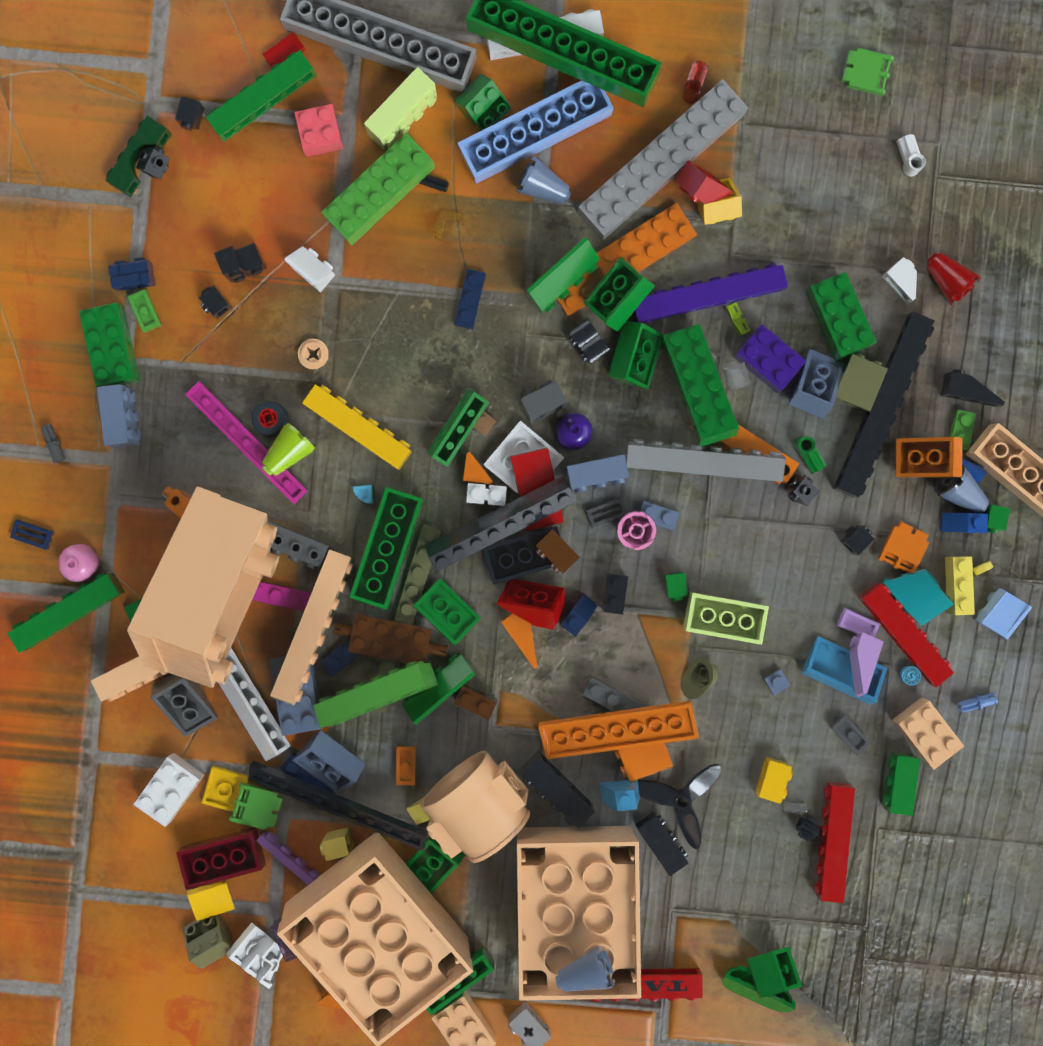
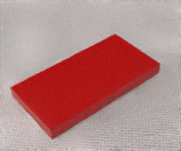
M548 448L510 456L519 498L555 480ZM559 510L525 527L526 531L563 523L562 511Z

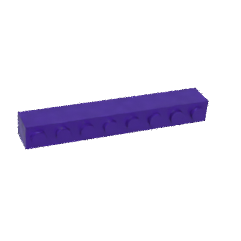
M776 263L766 265L765 269L758 270V268L746 270L747 273L744 274L734 272L728 274V277L723 279L717 276L710 278V282L702 283V281H695L688 287L678 285L672 287L671 291L665 292V289L654 291V295L646 296L633 312L635 322L647 323L784 291L788 288L783 265L777 266Z

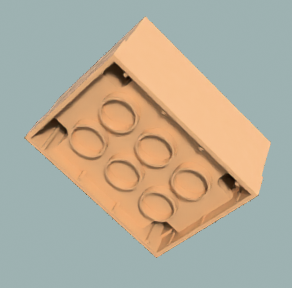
M196 487L127 629L144 666L165 674L169 672L210 688L214 687L215 682L223 685L226 683L233 665L232 661L226 660L227 655L263 575L271 578L279 562V556L272 554L270 551L277 533V527L268 524L267 513L225 499L220 494Z
M581 826L579 829L577 827H523L517 834L519 1000L641 998L639 841L632 826ZM599 946L603 947L601 951L607 952L614 973H611L610 977L611 980L615 979V987L568 992L558 988L555 977L558 976L559 970Z
M378 832L372 834L353 849L349 856L343 857L285 903L277 935L376 1046L384 1043L473 972L468 936Z

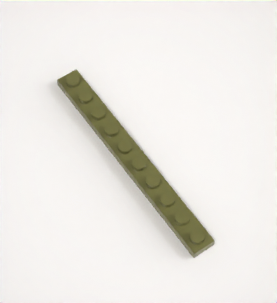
M423 524L394 621L413 625L417 613L413 605L422 597L432 564L428 558L425 545L439 539L442 532L441 529ZM382 659L377 676L389 675V671L397 668L400 669L401 663ZM388 705L376 710L386 713Z

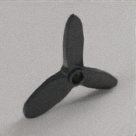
M711 764L693 776L683 789L679 790L665 783L639 780L640 797L659 805L674 806L678 809L682 832L688 844L692 848L698 849L701 845V829L692 802L713 785L720 775L721 767L719 764ZM684 797L688 801L683 803L680 802L678 798Z

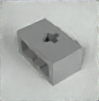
M526 1001L508 1016L509 1029L513 1034L520 1036L524 1046H542L551 1038V1029Z

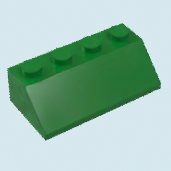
M585 237L527 289L526 298L541 314L545 311L549 313L556 306L554 303L559 298L561 300L565 299L570 294L569 289L573 286L578 287L585 280L583 277L588 272L592 274L599 267L597 264L600 258L588 239Z
M455 653L447 660L449 664L444 668L440 666L434 671L438 683L437 686L404 698L405 701L402 706L415 725L476 674V669L462 653L459 655Z

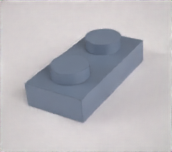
M645 501L642 502L640 511L650 515L656 526L672 531L675 530L679 512Z

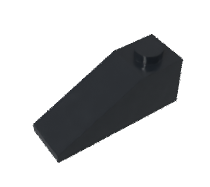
M954 369L952 372L945 374L941 396L992 407L1004 406L1005 401L973 376L964 374L965 371Z

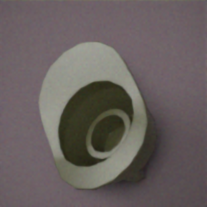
M697 658L682 676L681 690L683 694L690 699H697L702 696L709 687L717 682L718 666L710 663L706 658Z

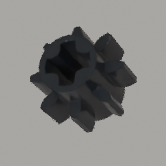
M807 815L806 819L801 817L795 827L799 831L797 835L806 841L809 838L815 839L820 830V826L817 825L818 821Z

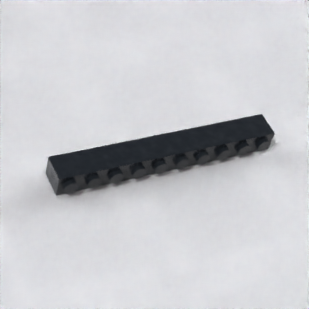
M914 311L907 315L885 366L888 370L870 412L865 413L833 487L834 490L853 498L864 494L866 480L871 477L874 471L872 466L881 455V445L886 442L889 436L887 431L896 420V410L901 407L904 401L902 396L911 385L912 380L910 377L919 366L917 361L919 356L926 350L927 345L925 342L934 331L933 324L935 320Z

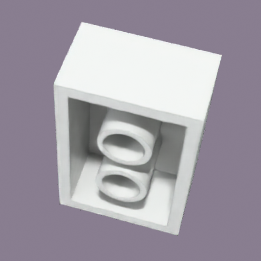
M172 753L165 759L133 805L166 827L174 819L205 774L175 753Z

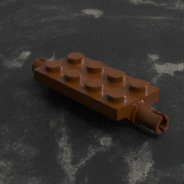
M356 613L354 624L352 625L338 622L334 624L333 634L349 637L348 652L405 664L414 661H423L425 663L426 656L429 654L445 658L447 655L448 645L432 643V640H430L432 632L430 628Z

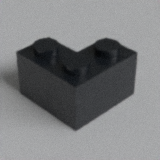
M255 243L238 250L230 246L214 253L223 276L232 283H240L249 275H259L267 268L261 252Z

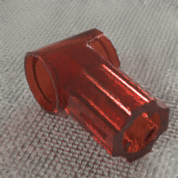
M693 61L682 92V98L686 103H695L699 98L709 68L705 62ZM693 89L696 93H689L688 90Z

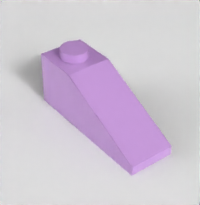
M864 632L854 636L850 641L851 650L849 655L855 696L861 697L868 692L884 642Z

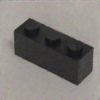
M652 812L635 824L637 830L669 876H672L689 864L686 859L689 855L682 846L680 848L675 843L677 841L676 836L672 831L668 832L664 826L667 824L661 815L657 816L655 812Z

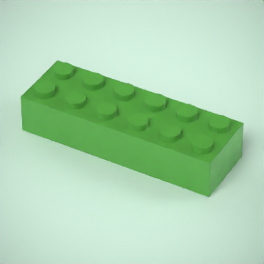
M406 132L322 211V214L352 246L419 184L426 175L436 168L434 162Z
M414 661L406 664V668H397L389 671V675L373 677L370 679V682H361L354 685L352 689L336 692L335 696H326L319 699L320 703L313 705L320 728L338 725L437 686L438 683L431 663Z

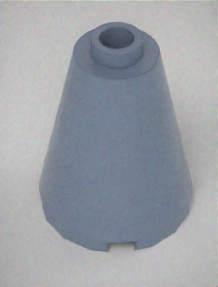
M532 156L533 163L528 162L519 180L521 187H516V192L562 204L563 201L567 202L571 195V191H569L570 186L537 157Z
M962 465V477H944L941 481L938 479L935 484L934 491L938 496L966 510L979 514L988 509L989 499L964 465Z
M599 946L559 970L558 976L555 977L558 988L568 992L615 987V979L611 980L610 974L614 973L607 952L601 951L603 947Z

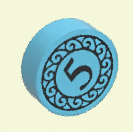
M906 666L901 670L900 678L907 685H916L921 679V672L916 667Z

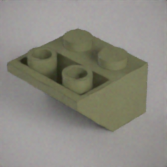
M220 914L199 921L195 920L183 927L188 959L200 969L225 956L234 944L231 932Z

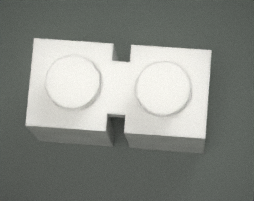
M468 483L466 503L484 504V500H487L488 505L504 506L507 487L489 485V489H486V485Z

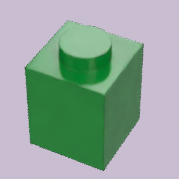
M989 505L988 509L983 512V514H988L987 532L998 534L999 531H1006L1010 508Z
M684 572L663 574L667 598H671L672 601L683 600V596H688Z

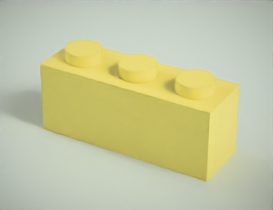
M945 557L946 595L954 603L953 606L947 609V614L974 615L972 557Z

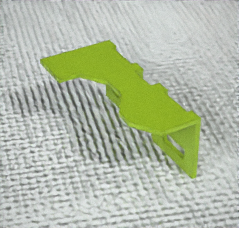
M736 302L724 308L738 336L751 331L746 320L740 318L742 312Z

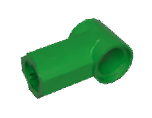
M809 436L798 437L794 441L793 447L800 454L810 473L813 474L823 469L826 464L815 446V440ZM803 440H806L808 443L806 450L801 448Z

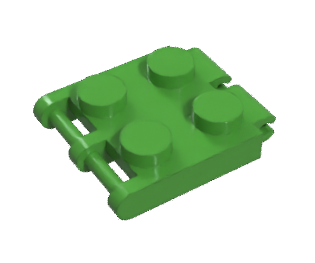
M857 48L855 51L850 50L845 64L848 67L844 69L841 82L846 83L847 88L884 96L886 92L884 90L886 79H889L890 75L888 73L890 63L893 62L894 57ZM887 62L885 71L883 72L884 63ZM882 78L881 88H879L880 80Z
M241 782L239 786L241 789L238 798L235 799L234 804L236 805L233 814L229 817V821L267 830V827L274 828L278 813L272 811H280L283 797L278 795V791ZM244 789H246L244 798H243V800H241V799H242V796H243ZM239 806H241V808H240V810H239L238 817H237L236 815H237V812H238V808H239Z

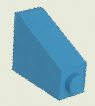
M620 780L599 783L602 803L616 811L637 809L640 800L638 780L632 782Z

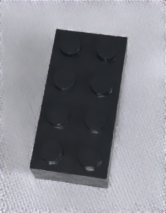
M550 527L484 548L483 552L493 585L551 568L550 564L552 562L547 557L543 559L536 552L538 549L536 544L551 529L560 536L558 527Z
M539 750L522 766L523 779L530 786L533 784L538 789L537 793L544 800L548 798L552 803L551 807L557 813L562 812L565 816L564 819L570 826L573 827L575 825L579 829L595 813L593 803Z

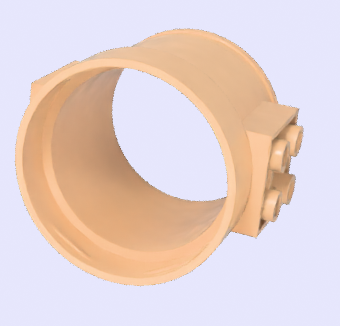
M480 751L448 772L422 800L421 808L430 818L427 826L428 834L432 839H436L443 853L448 854L451 859L462 851L472 863L483 861L509 843L528 821L530 811L525 805L529 790L505 760L497 765L487 751Z

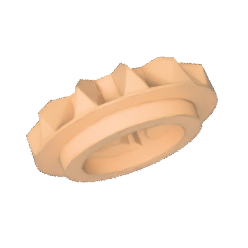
M308 339L300 345L298 359L304 367L318 369L324 366L329 359V351L322 341ZM308 348L313 351L318 350L317 356L319 360L315 358L309 359L311 354Z

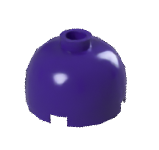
M577 412L567 413L562 416L555 427L557 442L567 450H580L586 447L591 441L593 434L589 419Z

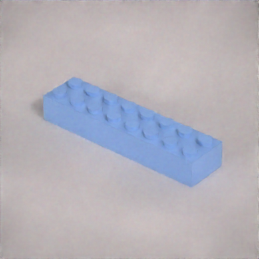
M581 80L458 142V150L475 184L612 116L613 106L604 90Z

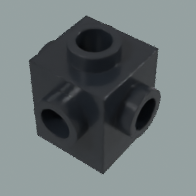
M145 147L139 154V162L136 169L152 178L161 180L162 175L168 169L170 158L165 156V152L158 147Z
M794 474L783 488L788 493L787 497L791 501L808 506L819 493V490L812 484V479L806 475Z

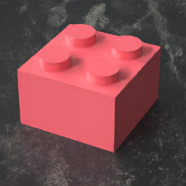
M333 104L295 112L302 148L307 157L344 149Z

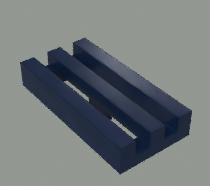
M16 519L10 538L49 550V543L52 542L51 537L55 532ZM21 525L45 533L47 536L45 537L18 527ZM20 532L38 538L45 542L44 544L18 536L16 535V533Z

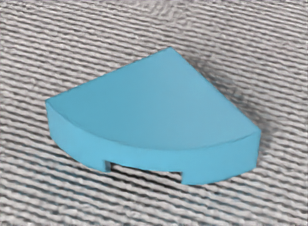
M372 485L353 486L355 495L361 501L374 504Z

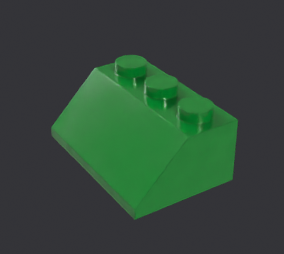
M626 321L620 333L608 376L619 382L648 390L662 345L663 334L643 323Z

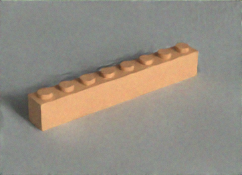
M332 550L328 551L270 695L272 698L294 706L296 702H300L303 695L301 688L303 683L307 684L311 674L308 672L310 665H314L317 660L318 654H316V650L324 642L325 636L323 633L325 628H329L332 622V617H330L332 610L336 611L340 600L337 597L339 592L343 593L347 583L344 581L347 574L350 575L354 564L351 563V557Z

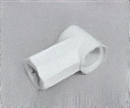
M909 134L898 139L897 145L904 163L903 172L911 177L917 175L923 169L926 159L920 154L915 136ZM911 162H914L917 168L913 167Z

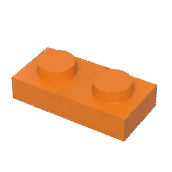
M397 745L396 785H416V746Z

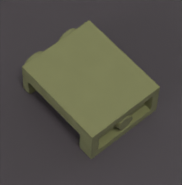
M855 353L849 355L846 359L848 362L841 376L835 401L867 413L872 409L888 368L883 367L881 362L872 360V362L868 361L864 355Z

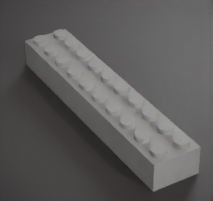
M287 0L280 18L285 30L407 74H411L418 67L435 84L460 93L466 89L477 59L475 48L341 0Z
M722 79L578 207L577 213L603 241L677 176L688 160L694 161L745 115L748 107Z

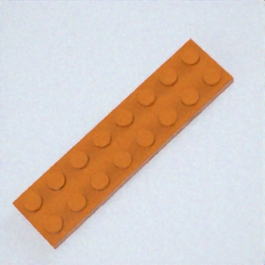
M675 203L596 253L600 258L597 264L599 267L592 274L588 272L583 277L585 280L578 287L573 286L569 289L570 294L565 299L561 300L559 298L557 300L567 317L586 306L583 302L620 257L641 272L697 236L678 203Z
M692 700L544 721L538 724L547 759L699 739Z

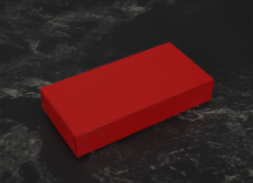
M292 32L262 55L269 65L273 67L278 63L284 62L291 53L298 52L299 50L303 52L306 49L295 33Z

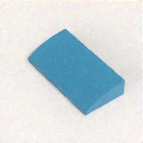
M818 636L808 654L801 674L869 705L876 703L887 667L877 663L867 694L857 697L855 696L849 655L850 650Z

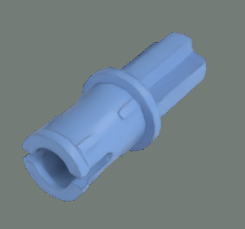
M991 692L982 696L975 695L971 699L958 702L957 705L959 711L964 713L996 705L998 699L997 696L993 697L995 693Z

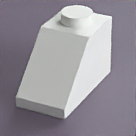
M903 257L881 277L908 304L916 299L917 271L914 268V264Z

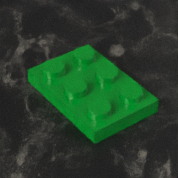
M441 579L413 605L453 646H456L481 619Z

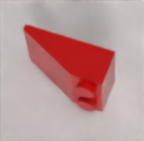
M512 579L508 581L497 601V605L536 627L554 630L565 607V588Z

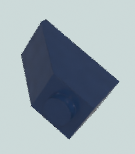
M582 594L559 624L576 637L598 605Z

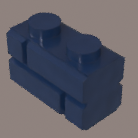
M145 258L133 259L134 262L126 263L124 260L115 261V265L108 266L112 289L123 291L155 286L152 263L145 260Z

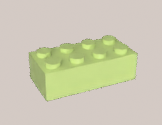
M417 67L364 123L368 136L384 152L397 142L401 134L404 135L408 132L410 125L414 121H418L423 116V111L427 107H432L437 100L435 83L420 68Z
M689 592L683 630L762 645L769 606Z

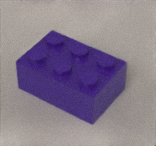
M762 324L734 355L738 362L776 393L781 392L806 362L805 359Z

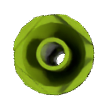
M287 423L283 426L263 459L262 464L264 466L262 469L269 476L272 474L277 476L311 454L315 447L295 427Z

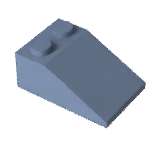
M809 349L805 358L806 362L802 366L792 390L789 405L824 419L834 406L845 363L838 360L835 361L829 356Z

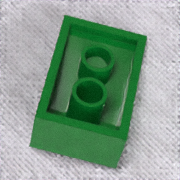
M429 836L423 851L418 849L406 865L432 894L459 866L466 854L461 851L451 859L448 854L443 853L436 839H432Z

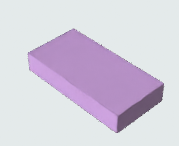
M844 608L837 626L857 635L864 632L875 637L880 623Z

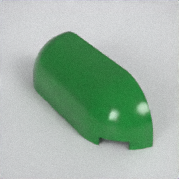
M733 967L723 977L722 983L728 990L764 1007L779 1012H791L796 1008L795 1000L793 1001L788 991L759 999L750 969L747 967Z

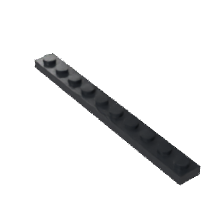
M253 761L249 766L248 780L423 851L426 846L428 831L256 761Z

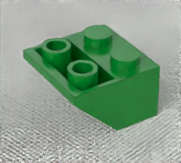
M482 74L454 100L463 115L479 131L498 123L511 109V106L494 81Z
M790 947L747 959L759 999L802 987Z

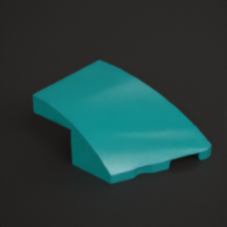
M926 569L902 574V577L891 580L886 578L883 580L891 593L921 626L954 605L953 601L940 589L937 580Z

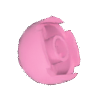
M635 510L628 512L621 518L618 523L617 533L619 540L624 546L640 550L652 544L656 534V526L650 515L643 511Z
M76 544L63 550L59 556L58 566L61 574L66 579L74 582H83L90 580L97 574L100 567V558L91 546Z

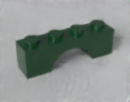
M146 116L139 123L135 135L131 136L128 140V146L124 152L119 154L115 166L108 171L105 181L131 198L141 183L136 174V162L139 154L145 147L153 148L155 146L162 150L171 137V132L157 121Z

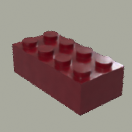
M254 827L182 846L176 854L186 890L261 871L266 865L262 846L257 842L259 838L257 828Z

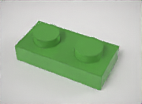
M146 289L127 296L142 332L146 333L162 326Z
M955 410L950 437L962 438V450L969 451L976 413Z

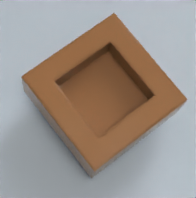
M483 411L473 428L483 436H486L497 421Z

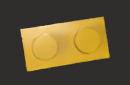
M766 757L755 791L756 795L781 804L782 799H785L787 795V782L791 780L793 775L792 766L786 762Z

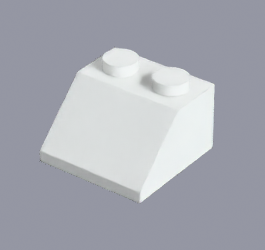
M302 246L284 260L294 271L321 293L335 276L333 271H331L333 267L325 260L322 263L317 259L319 255L311 248L307 250Z

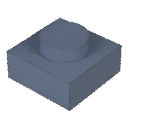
M777 669L763 678L773 695L790 686L781 669Z

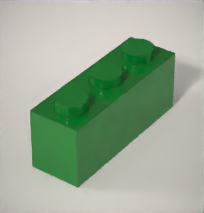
M892 752L891 757L888 759L889 776L885 780L887 791L883 797V806L889 813L913 816L921 760L915 755Z

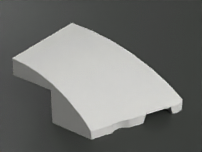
M251 923L225 955L270 989L273 973L278 970L279 962L283 957L285 949L259 927Z

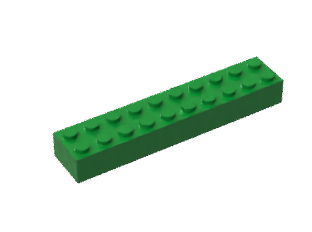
M475 0L466 16L468 31L643 108L660 75L662 62L520 0Z

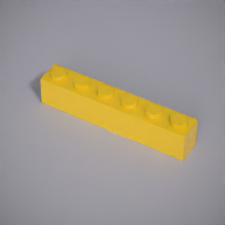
M315 384L302 404L400 470L412 453L409 449L411 445L402 439L398 442L393 438L395 434L385 428L382 431L377 427L379 423L370 417L366 420L361 416L363 412L354 406L350 409L346 406V400L340 396L334 398L330 395V389L324 385L319 387Z

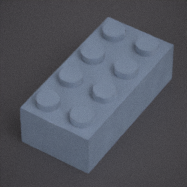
M286 656L270 659L274 685ZM312 664L308 671L311 673L307 684L303 683L301 688L303 695L300 702H296L294 706L276 699L282 736L322 729L313 705L320 703L315 667Z

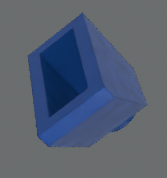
M941 513V532L987 533L988 514Z

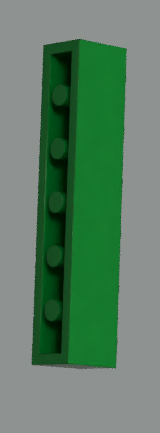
M300 50L293 52L284 62L274 65L270 72L260 75L252 85L243 87L238 95L228 98L224 105L211 110L206 119L222 141L225 142L317 75Z
M106 572L97 575L94 582H86L78 587L79 591L74 594L73 592L65 594L61 597L62 601L50 603L45 606L46 610L42 613L39 611L28 617L30 620L25 623L21 621L13 625V630L8 632L7 635L18 653L28 651L125 593L114 573L106 574Z

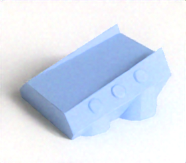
M999 588L996 592L989 594L987 605L980 609L975 621L1008 640L1032 607Z

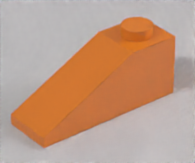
M511 613L501 620V623L533 668L536 669L538 666L531 624Z

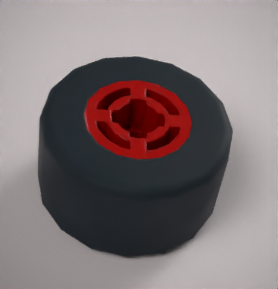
M272 401L258 404L251 416L252 425L255 430L260 434L270 437L278 436L283 426L289 422L288 413L285 408Z

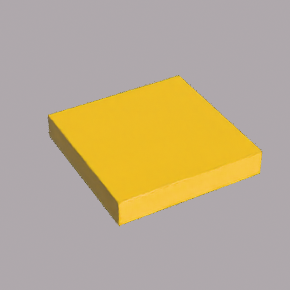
M213 765L201 803L233 812L236 805L234 804L235 799L238 798L241 789L239 787L240 783L248 784L249 775ZM244 789L243 796H242V799H241V800H243V798H244L246 789Z
M226 880L187 891V897L196 921L235 909Z

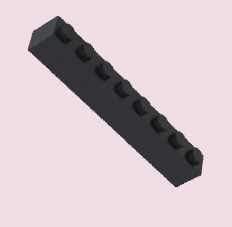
M561 476L425 545L428 558L438 572L575 503L576 500L564 476Z

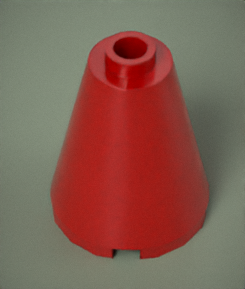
M942 252L939 254L934 253L927 260L929 263L927 265L928 270L951 306L954 305V300L959 302L975 287L973 284L976 281L979 283L982 279L978 274Z

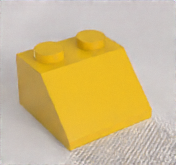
M731 177L720 179L723 184L733 191L731 195L708 204L701 201L697 203L699 215L704 225L742 217V196Z

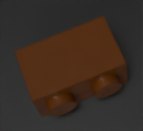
M553 529L536 544L538 548L536 552L543 559L547 557L552 562L550 566L556 573L561 571L564 574L580 558Z
M464 684L461 686L454 704L489 720L497 704V699Z

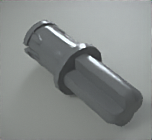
M52 425L43 426L41 431L46 441L45 447L49 449L53 463L66 460L60 446L61 441L57 439Z

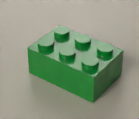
M620 257L583 303L606 325L618 332L655 285L633 265Z

